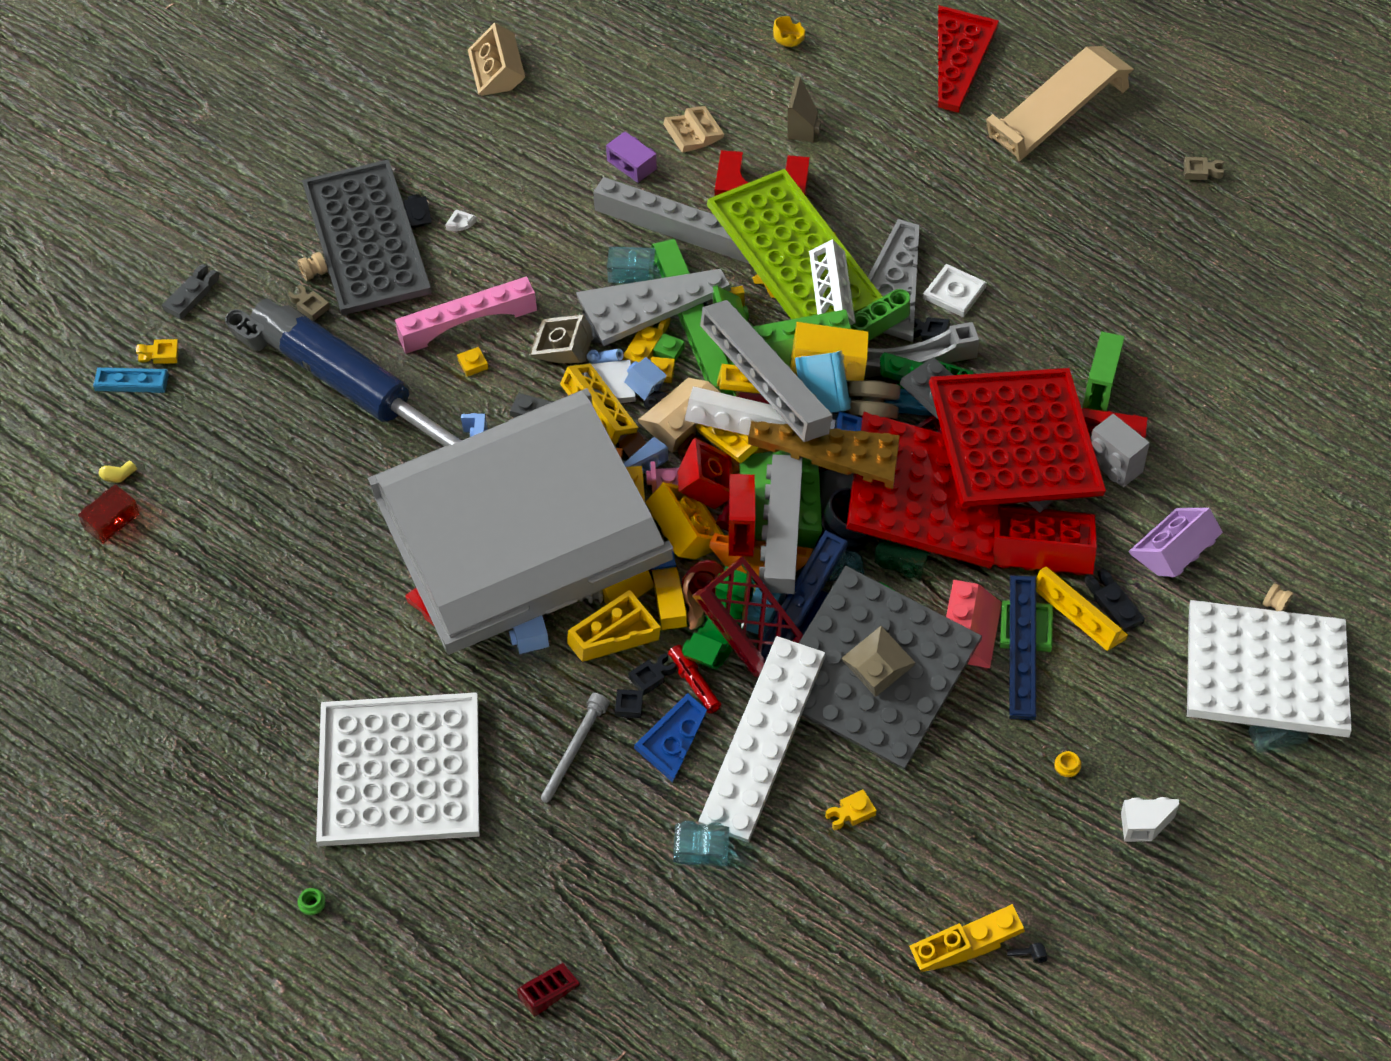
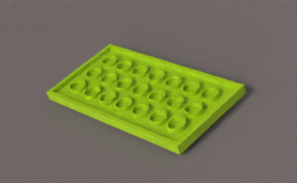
M785 169L707 200L708 208L790 319L818 315L809 251L832 239L845 251L854 314L883 297ZM826 252L817 256L818 262H822ZM824 270L820 277L821 280L824 281L829 270ZM827 287V289L825 290L823 298H827V296L829 295L831 291L830 287ZM830 305L826 313L834 312V306Z

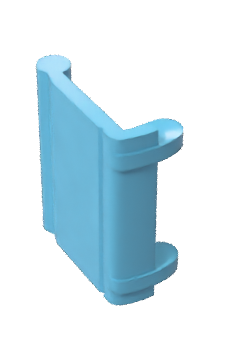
M842 350L833 353L796 357L795 363L798 378L803 381L805 386L816 395L817 399L830 412L846 411L851 408V398H849Z

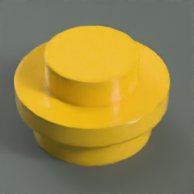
M1065 751L1056 757L1054 767L1061 776L1073 777L1081 770V760L1074 752Z

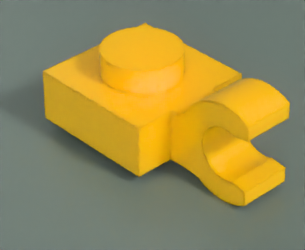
M178 339L154 340L153 345H137L136 354H138V362L146 363L153 359L154 364L177 363Z

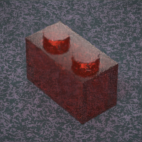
M115 484L110 489L104 491L90 505L84 507L78 514L83 529L100 543L104 544L140 513L135 499Z

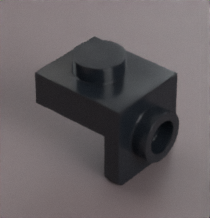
M420 194L407 197L408 200H404V208L411 228L432 224L426 196L421 197Z

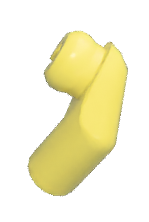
M130 460L121 467L103 466L99 469V476L104 481L120 483L135 472L137 467Z

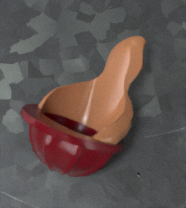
M699 561L686 572L682 579L683 599L689 607L687 620L690 624V630L700 627L704 622V611L692 595L699 589H703L719 573L724 571V568L715 561ZM714 587L712 591L716 594V588Z

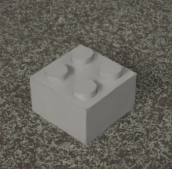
M1114 414L1110 415L1093 429L1091 442L1099 469L1107 474L1110 480L1117 482L1124 488L1143 472L1150 442Z

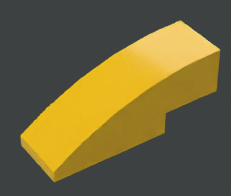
M677 567L652 570L661 629L687 627V616Z

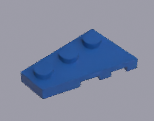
M687 693L635 744L634 749L673 783L706 715L707 709Z

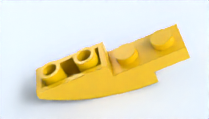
M1013 904L965 926H961L960 923L909 947L920 971L924 972L958 964L1000 948V943L1024 933L1025 930Z

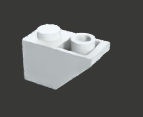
M1160 797L1154 800H1143L1142 798L1124 800L1121 811L1124 842L1152 841L1175 818L1179 799Z

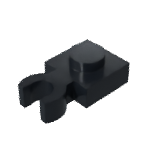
M927 317L926 322H921L919 319L914 318L913 338L921 335L922 341L944 333L951 326L950 319Z
M665 653L658 657L655 664L647 660L630 671L628 678L638 690H643L644 696L665 682L663 675L673 674L676 671V664L674 662L669 666L663 665L668 661V654Z

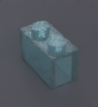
M609 247L607 262L608 283H635L654 280L656 266L655 248Z

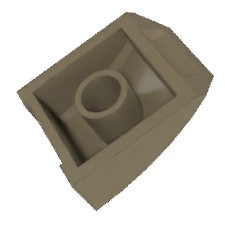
M584 315L543 319L536 333L529 356L558 363L585 362L591 340H593L591 325Z

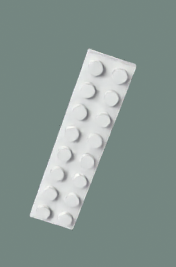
M776 636L698 823L700 826L748 843L750 842L825 659V652Z

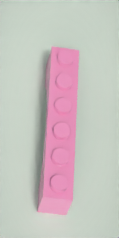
M526 276L395 319L398 338L407 354L428 347L427 344L441 333L472 319L497 314H512L516 318L537 311L535 292Z

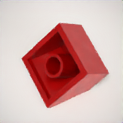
M697 438L693 439L677 471L679 492L713 509L728 501L730 474H733L731 456Z

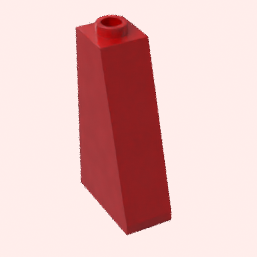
M730 474L728 556L754 557L755 475Z

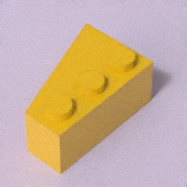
M628 590L569 629L567 644L579 659L584 662L659 640L661 627L632 591Z

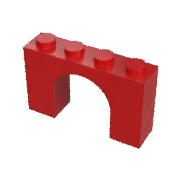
M721 150L714 189L715 196L748 183L742 177L743 152ZM787 155L785 170L806 196L810 157Z

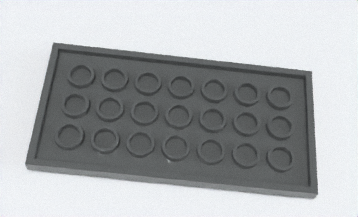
M389 159L302 180L342 316L432 294Z

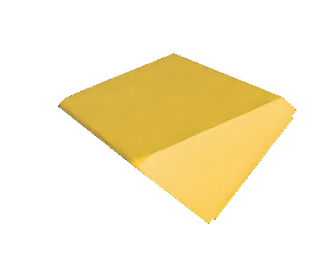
M647 570L603 589L604 602L608 604L628 590H631L639 598L654 587L649 571Z

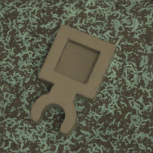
M1185 157L1184 179L1207 180L1208 175L1217 179L1223 178V161L1214 160L1213 162H1208L1207 157Z
M302 285L297 286L299 295H294L292 292L288 293L290 301L296 304L297 310L313 321L330 309L328 301L314 291L307 294L305 287Z

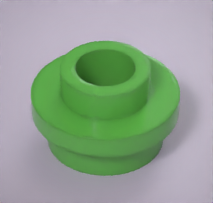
M315 888L305 889L298 898L300 911L306 915H315L321 912L326 902L324 894ZM312 900L317 901L313 905H307Z

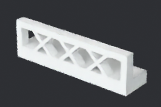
M832 239L809 251L817 314L826 313L830 305L834 306V311L846 309L851 326L855 324L846 255L845 251ZM826 252L822 262H818L817 256ZM827 269L829 273L823 281L820 277L824 270ZM827 287H830L831 291L829 295L827 296V298H823L825 290L827 289Z

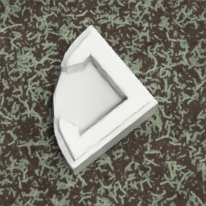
M455 210L446 223V230H466L476 223V216Z

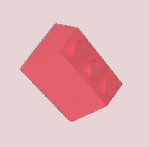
M953 580L946 617L982 635V640L967 665L990 668L1002 602L979 584Z

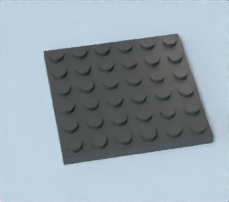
M845 566L799 644L825 652V659L806 702L802 716L905 771L982 640V635ZM882 626L913 659L915 665L875 697L841 658Z

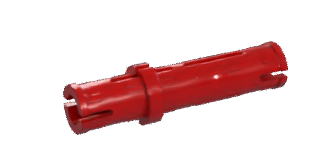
M681 645L672 647L668 655L679 669L678 674L680 677L686 679L695 695L707 709L708 714L716 712L722 704L697 670L698 665L696 662L684 657Z

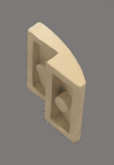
M706 106L686 108L684 115L665 117L663 123L682 153L711 145L724 137L723 131Z

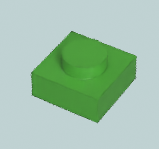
M663 333L653 349V356L675 359L676 362L685 347V341Z

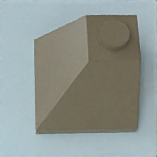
M796 76L788 105L787 139L814 142L815 134L820 133L821 121L817 120L818 111L801 77Z
M882 626L841 658L875 697L915 665L913 659Z

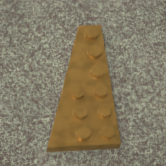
M751 421L748 444L772 452L782 450L791 453V458L799 460L801 457L812 460L814 465L846 475L856 473L862 475L865 481L872 483L875 479L885 482V487L893 489L900 435L835 428L830 429L827 435L803 442L788 424Z

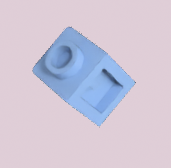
M471 413L461 415L463 431L470 432V437L488 430L485 414Z

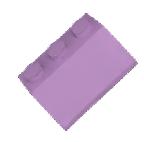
M1176 508L1131 548L1129 553L1156 575L1176 577L1184 571V568L1190 562L1197 560L1205 548L1212 546L1216 542L1215 539L1223 532L1210 508Z

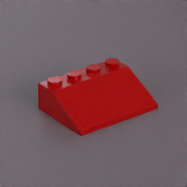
M998 506V517H995L993 556L995 558L993 565L1001 568H1009L1011 566L1022 567L1025 570L1048 567L1054 573L1063 571L1072 572L1076 575L1093 574L1097 549L1095 514L1043 510L1039 513L1035 508Z

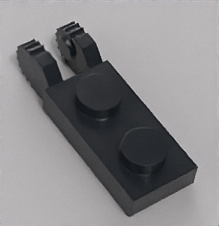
M1102 568L1097 571L1099 579L1105 586L1102 589L1093 575L1090 574L1084 578L1086 586L1094 595L1093 598L1107 616L1124 632H1128L1144 623V616L1120 586L1113 581L1111 574L1106 569Z

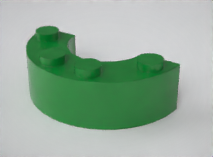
M735 570L733 582L746 583L747 574ZM729 576L726 577L723 581H728ZM719 583L715 587V595L718 599H727L728 584ZM733 585L731 600L744 602L745 586ZM750 587L749 602L753 597L754 587ZM731 603L730 615L733 619L742 620L743 605ZM706 615L708 620L704 627H700L697 633L694 632L691 640H686L682 654L689 660L712 669H718L724 664L733 649Z

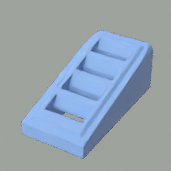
M654 437L624 462L625 467L642 466L644 474L646 471L651 470L650 462L655 461V466L658 467L668 461V447Z

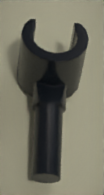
M1034 943L1025 949H1007V956L1031 955L1033 962L1036 964L1048 960L1045 946L1042 943Z

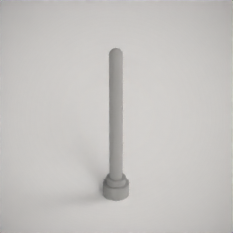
M592 693L588 699V712L541 795V800L544 803L551 801L596 717L605 713L610 705V701L605 696L599 693Z

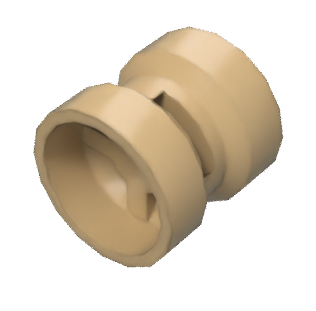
M320 252L312 254L311 258L304 257L297 260L299 269L306 281L313 279L317 273L320 275L328 273L327 265Z

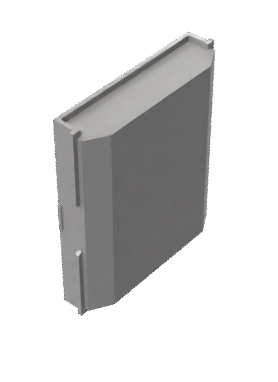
M588 388L512 418L506 423L467 439L444 446L368 477L377 505L447 655L541 615L552 613L577 602L583 597L673 560V547L669 540L664 542L652 515L593 407L592 397Z

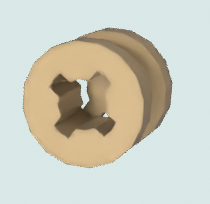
M1274 583L1263 601V606L1272 607L1276 611H1285L1294 593L1289 590L1284 591L1280 588V585Z

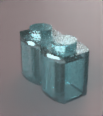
M683 821L682 823L675 824L673 862L685 865L726 866L728 863L729 827L718 822H712L703 826L693 821Z

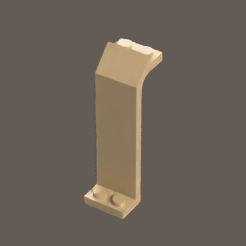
M1104 46L1085 47L1004 119H998L993 114L988 117L986 122L989 138L995 139L1014 154L1018 161H1021L1109 83L1124 93L1129 88L1128 77L1134 69Z

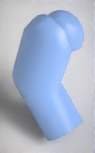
M621 349L601 352L591 350L587 354L589 364L620 361L623 359V351Z

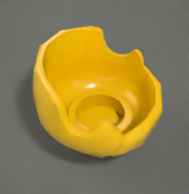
M782 16L775 19L773 37L777 43L786 47H794L804 41L806 30L802 27L801 22L794 24L790 16Z

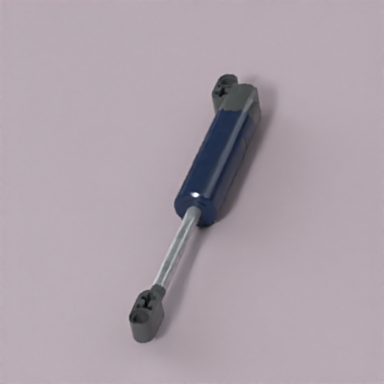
M265 298L255 306L250 316L239 309H234L227 313L225 322L233 336L253 350H261L267 344L271 345L381 422H388L400 415L443 446H449L462 441L407 404L410 393L407 384L341 339L332 335L291 305L280 307L270 299Z

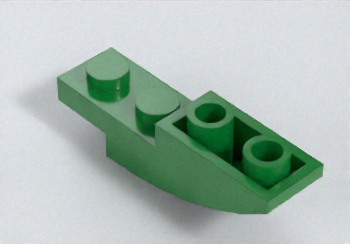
M884 352L880 357L881 376L896 380L897 385H900L901 379L924 363ZM940 362L953 375L973 374L971 370Z

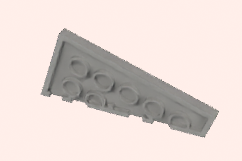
M898 219L868 278L882 296L896 289H903L909 293L910 315L883 333L913 342L919 225Z
M715 269L576 292V295L602 345L606 346L713 299V286H719L727 291H731V287L722 270Z

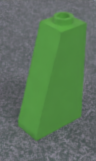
M1101 331L1082 408L1107 412L1125 336Z

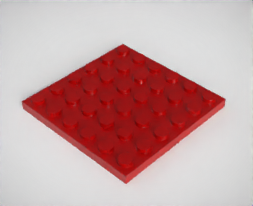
M1070 368L934 376L930 378L929 385L961 507L1097 497L1105 494L1106 489Z
M863 412L861 416V431L900 435L893 489L885 487V482L875 479L871 483L863 480L862 475L854 473L846 529L991 568L995 558L993 556L995 517H998L999 504L961 507L942 433Z

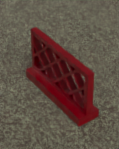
M740 557L707 586L699 589L692 595L754 677L760 676L766 661L761 655L762 644L773 645V642L762 641L764 626L776 627L775 638L776 636L780 637L781 628H789L795 635V638L792 640L793 642L799 643L803 637V634L744 557ZM740 566L747 572L746 583L733 582L734 571ZM729 576L728 581H723L726 577ZM719 583L728 584L727 599H718L712 589ZM733 585L745 586L744 602L731 600ZM750 587L759 588L762 592L761 604L749 602ZM731 603L743 605L742 620L733 619L730 615ZM748 605L761 607L759 622L747 620ZM766 607L774 608L778 613L777 624L764 622ZM746 624L759 625L757 640L749 639L746 636Z

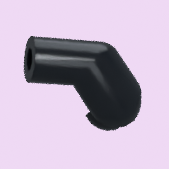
M654 391L644 400L645 408L650 410L670 392Z

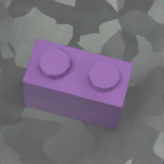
M623 132L606 145L607 161L637 183L657 169L656 153L627 132Z

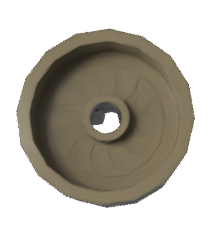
M874 380L849 381V396L862 399V401H851V408L846 410V413L861 417L863 412H867L879 417L898 420L899 407L894 404L884 403V401L900 399L901 386Z

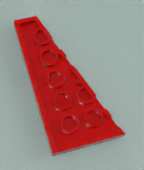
M938 5L939 108L959 113L998 29L999 20Z

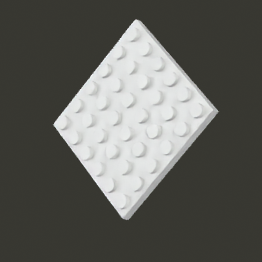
M1190 600L1187 717L1350 737L1351 713L1346 619Z
M477 693L321 702L316 837L318 847L480 836Z

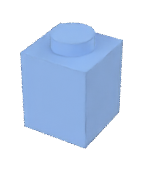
M645 357L640 362L635 361L627 369L629 374L624 383L645 400L651 393L660 390L667 375Z
M542 615L515 626L513 630L509 631L512 646L517 645L519 654L549 647L548 634Z

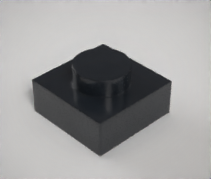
M617 689L615 717L641 718L643 690Z

